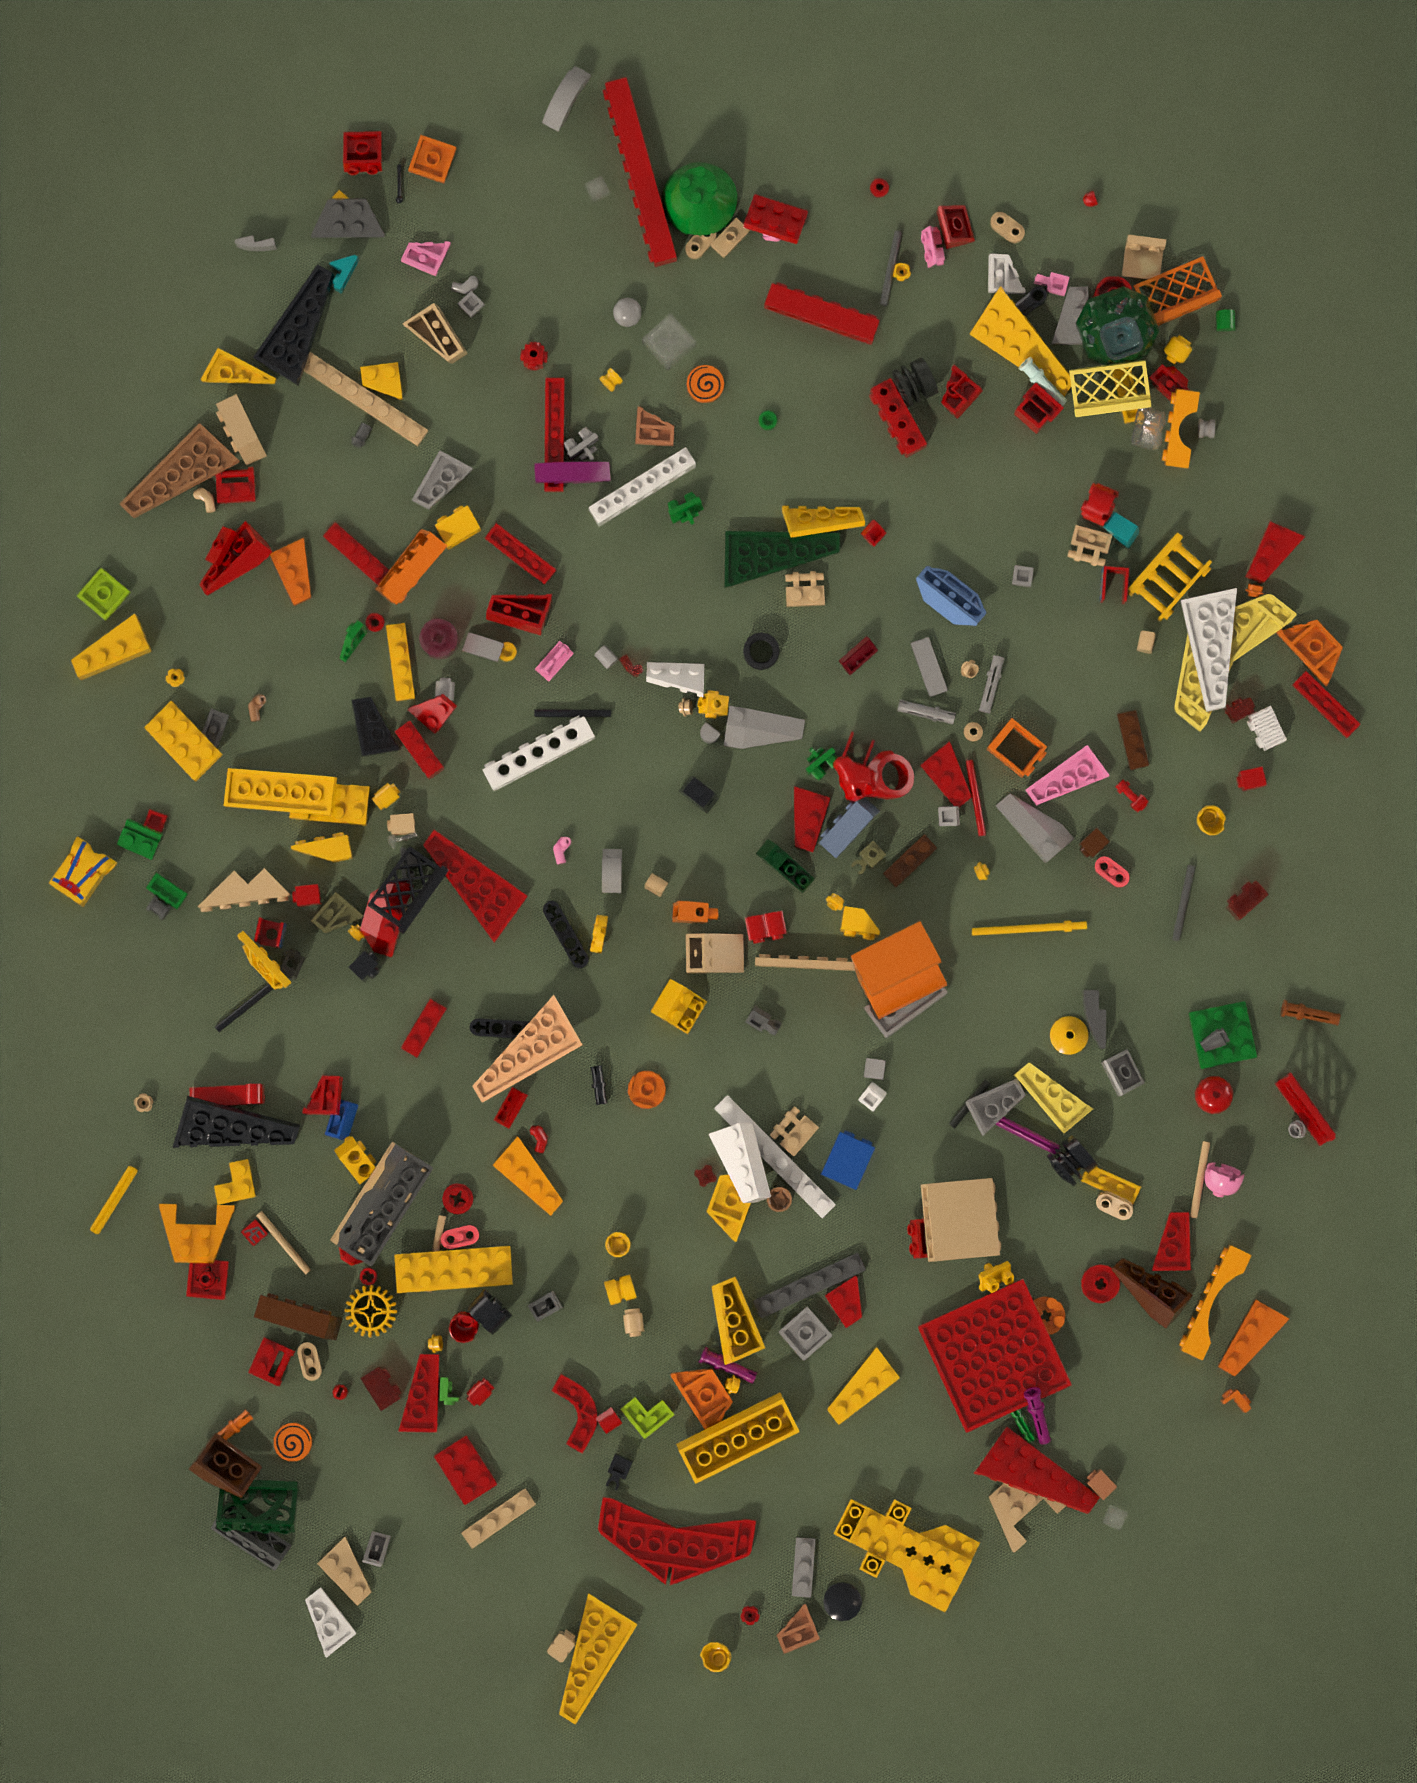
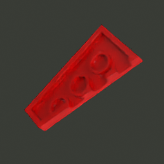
M440 1354L419 1355L398 1432H437Z

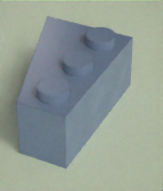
M866 798L856 802L851 801L845 808L848 811L843 816L840 814L833 821L834 827L831 830L827 828L821 834L823 839L819 843L835 858L850 845L874 816L880 812Z

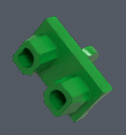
M693 492L685 494L684 499L686 503L679 505L677 500L668 502V513L673 524L681 521V523L689 521L693 525L695 524L693 518L699 516L698 512L704 510L700 497H696Z
M812 747L809 749L811 755L806 760L810 763L816 759L806 768V773L809 776L812 775L818 781L826 775L825 771L821 768L825 762L831 769H834L833 762L837 759L833 747L821 757L819 755L824 752L822 747L816 751Z

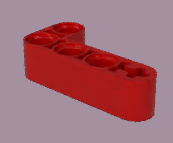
M264 1084L189 1088L190 1097L226 1106L265 1104Z

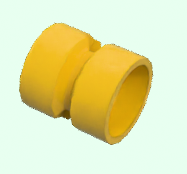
M615 1232L607 1237L605 1247L610 1255L622 1257L629 1252L631 1242L626 1234Z
M630 1274L620 1277L619 1281L612 1279L604 1282L610 1305L621 1303L622 1299L628 1301L637 1298Z

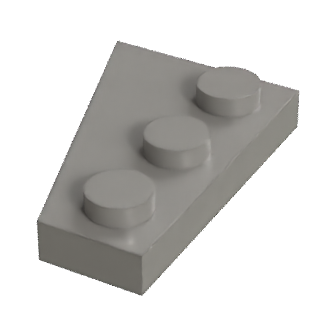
M439 451L412 501L430 510L473 471V468Z

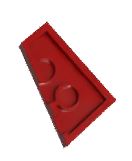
M794 786L795 847L813 853L830 797Z
M1189 1212L1169 1213L1151 1271L1191 1270Z

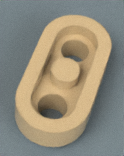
M1004 212L993 214L990 225L994 231L1011 243H1019L1023 240L1025 230L1022 225ZM1001 218L1004 222L1002 224L997 223V219ZM1012 230H1018L1019 234L1013 235Z
M711 233L709 237L694 235L686 244L687 256L691 259L701 258L709 249L710 244L716 239V233ZM693 246H697L698 250L692 251L691 248Z
M1103 1191L1097 1196L1096 1205L1101 1211L1120 1220H1127L1132 1216L1134 1207L1129 1200L1109 1191ZM1103 1201H1108L1109 1204L1104 1205ZM1125 1209L1127 1212L1122 1213L1120 1210Z
M303 1343L297 1351L302 1374L305 1379L314 1381L322 1374L318 1351L313 1343ZM306 1348H309L311 1350V1354L309 1356L305 1355L304 1353ZM310 1367H314L316 1369L315 1374L312 1375L309 1373Z

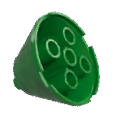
M691 163L677 169L668 178L662 192V206L668 221L680 232L687 235L708 236L711 233L714 234L722 230L733 218L737 206V191L730 176L721 168L709 163Z

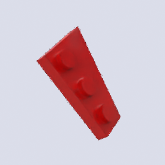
M950 741L920 765L953 806H959L960 808L972 798Z

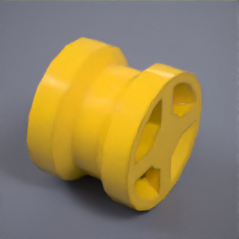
M611 368L607 370L605 376L599 378L603 385L611 392L615 390L617 384L623 382L620 376Z

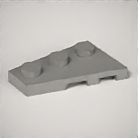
M1088 287L1068 288L1051 345H1083L1075 323L1088 300Z
M1014 1079L973 1097L965 1103L982 1136H984L1026 1095L1018 1079Z

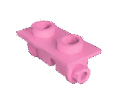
M929 226L921 231V241L925 249L924 258L928 268L935 264L937 266L944 265L945 261L943 247L936 248V245L942 244L940 230L937 227L931 228Z
M559 641L535 670L547 681H550L574 653L566 644Z

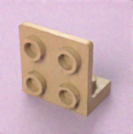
M1128 235L1125 245L1122 277L1148 280L1160 275L1166 239Z

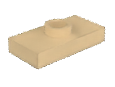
M735 218L710 246L721 257L725 258L747 236L750 230L743 228L744 224L738 218Z

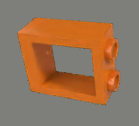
M1013 718L1009 720L986 749L1021 778L1024 775L1029 776L1035 769L1032 765L1036 760L1041 762L1047 754L1045 752L1047 746ZM1012 729H1015L1039 749L1023 770L996 750Z

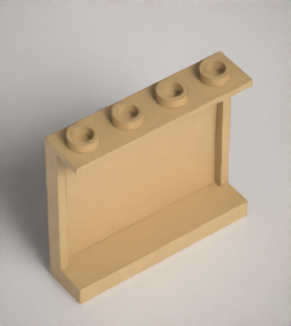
M992 1178L921 1185L928 1262L1000 1255L1001 1242L998 1240L999 1222L996 1220L997 1203L994 1200L996 1187Z

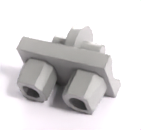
M585 427L578 433L583 440L580 444L577 445L573 438L564 442L568 451V457L571 460L581 454L579 458L582 461L587 457L591 461L594 459L592 453L597 451V448L592 445L599 441L596 433H592Z

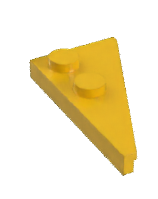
M217 348L200 379L202 382L275 384L277 381L273 376Z

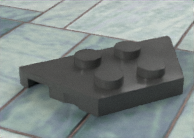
M328 198L311 234V238L385 237V233L366 198Z

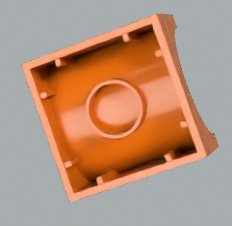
M921 921L851 955L858 981L878 1019L947 986V982L938 966L941 963V959Z

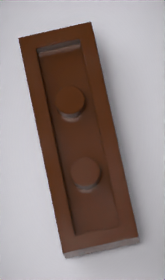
M1136 710L1117 714L1129 769L1135 770L1148 767L1149 762Z
M924 834L883 875L896 888L937 847Z

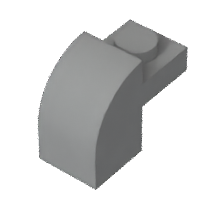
M603 849L602 893H621L622 849Z

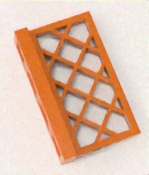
M1203 256L1133 286L1135 292L1140 294L1139 288L1145 285L1153 288L1148 299L1149 302L1160 305L1158 312L1154 314L1158 326L1219 301L1222 297ZM1201 262L1204 269L1202 275L1191 272L1193 265ZM1182 271L1187 273L1184 283L1174 279L1176 272ZM1189 275L1200 278L1197 288L1186 284ZM1164 278L1170 281L1167 290L1156 286L1159 279ZM1201 281L1209 282L1212 289L1207 292L1200 290ZM1172 282L1183 286L1179 295L1169 292ZM1185 287L1195 291L1192 298L1187 299L1181 296ZM1155 289L1165 293L1162 303L1151 299ZM1167 294L1178 298L1174 306L1164 304Z

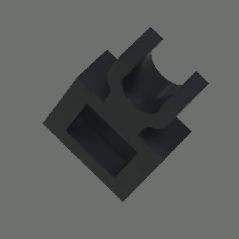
M615 1453L608 1469V1473L613 1475L608 1479L605 1486L608 1487L610 1481H615L616 1487L614 1490H618L620 1478L624 1480L627 1478L633 1460Z

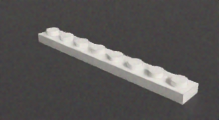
M728 1095L714 1108L730 1126L738 1123L753 1124L761 1157L821 1218L836 1205Z

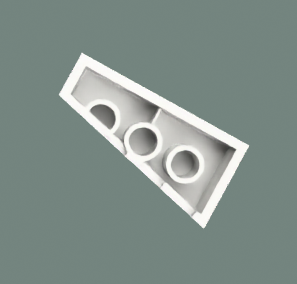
M738 1123L710 1133L709 1136L742 1202L755 1203L770 1198L771 1194L753 1124Z

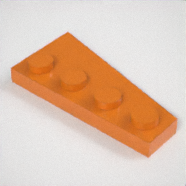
M1255 1299L1217 1367L1236 1376L1283 1327L1289 1318Z

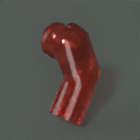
M627 654L619 659L626 672L632 676L638 677L639 674L643 673L642 666L640 664L634 666Z

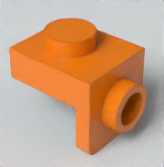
M1229 1389L1222 1394L1223 1399L1220 1400L1222 1404H1226L1233 1398L1243 1413L1252 1409L1249 1406L1251 1403L1249 1398L1245 1394L1241 1395L1237 1389Z

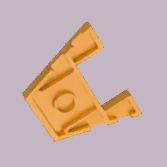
M159 1204L174 1262L214 1263L232 1214L235 1211V1206L217 1205L216 1225L176 1224L177 1204Z

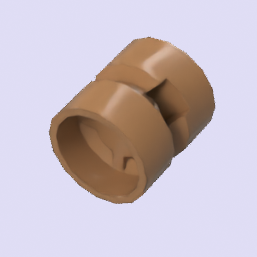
M776 1187L770 1191L771 1197L767 1198V1204L771 1210L783 1212L790 1207L792 1196L787 1189Z

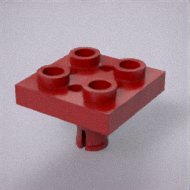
M215 1260L214 1263H189L186 1297L225 1300L229 1261Z

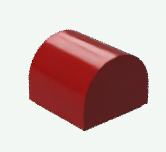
M612 1407L596 1417V1420L606 1434L623 1424Z

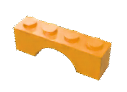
M1176 388L1175 393L1172 392L1170 404H1173V410L1169 411L1167 423H1170V430H1166L1165 442H1168L1167 450L1163 449L1162 461H1165L1164 464L1166 466L1189 468L1191 449L1182 443L1179 436V426L1187 415L1197 412L1199 391Z

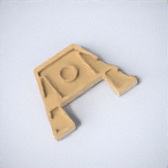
M1005 1483L988 1496L1013 1553L1027 1542L1014 1525L1040 1501L1044 1499L1057 1514L1066 1507V1505L1059 1502H1052L1045 1497L1024 1492Z

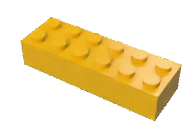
M779 1392L676 1445L696 1484L800 1431Z

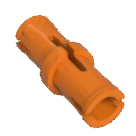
M245 1409L234 1420L231 1419L228 1422L229 1424L217 1434L228 1440L235 1433L238 1434L243 1426L253 1420V1417Z

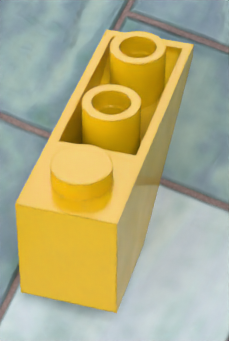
M343 832L332 834V838L325 839V836L313 838V842L306 843V840L296 841L295 845L291 846L293 851L331 862L353 859L349 836L344 835Z

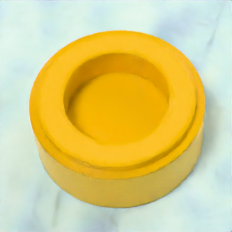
M503 642L504 647L500 659L507 662L512 661L517 654L516 647L511 642Z

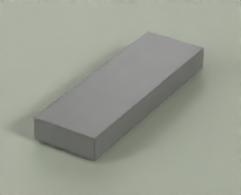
M929 637L912 642L911 647L929 698L947 692L948 690Z

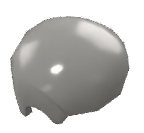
M626 297L620 299L613 308L615 321L620 326L625 327L636 325L641 319L640 304L633 298Z

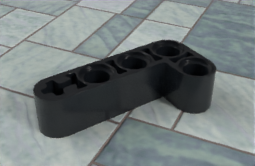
M474 1019L469 1027L471 1033L478 1037L515 1039L517 1035L512 1033V1027L518 1024L522 1026L523 1030L530 1021ZM478 1022H480L481 1026L487 1027V1022H489L490 1034H486L487 1030L481 1029L480 1033H477V1030L473 1029V1027L477 1026ZM497 1023L503 1026V1031L500 1034H495L492 1030L493 1026Z

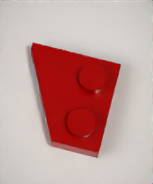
M322 1076L317 1088L310 1096L312 1098L307 1108L304 1107L302 1113L305 1115H339L343 1077Z

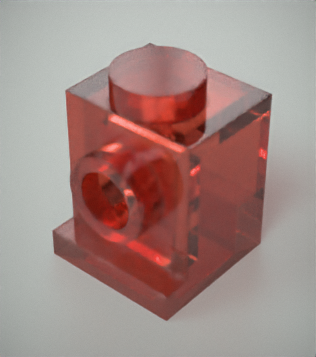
M1250 697L1244 700L1239 698L1231 703L1232 707L1228 704L1223 708L1232 724L1255 712L1253 709L1255 705Z

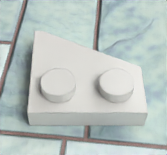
M988 255V293H996L1000 286L1003 287L1006 294L1024 295L1026 293L1025 288L1022 287L1018 279L1019 275L1016 269L1013 268L1009 255Z

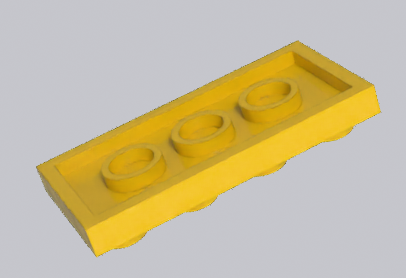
M172 701L144 727L194 781H197L223 755Z

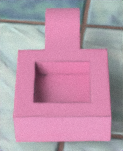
M1053 272L1050 273L1049 277L1037 274L1034 284L1047 286L1046 292L1065 296L1069 277Z

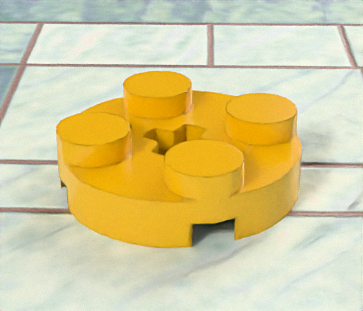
M596 916L590 952L602 954L608 916Z

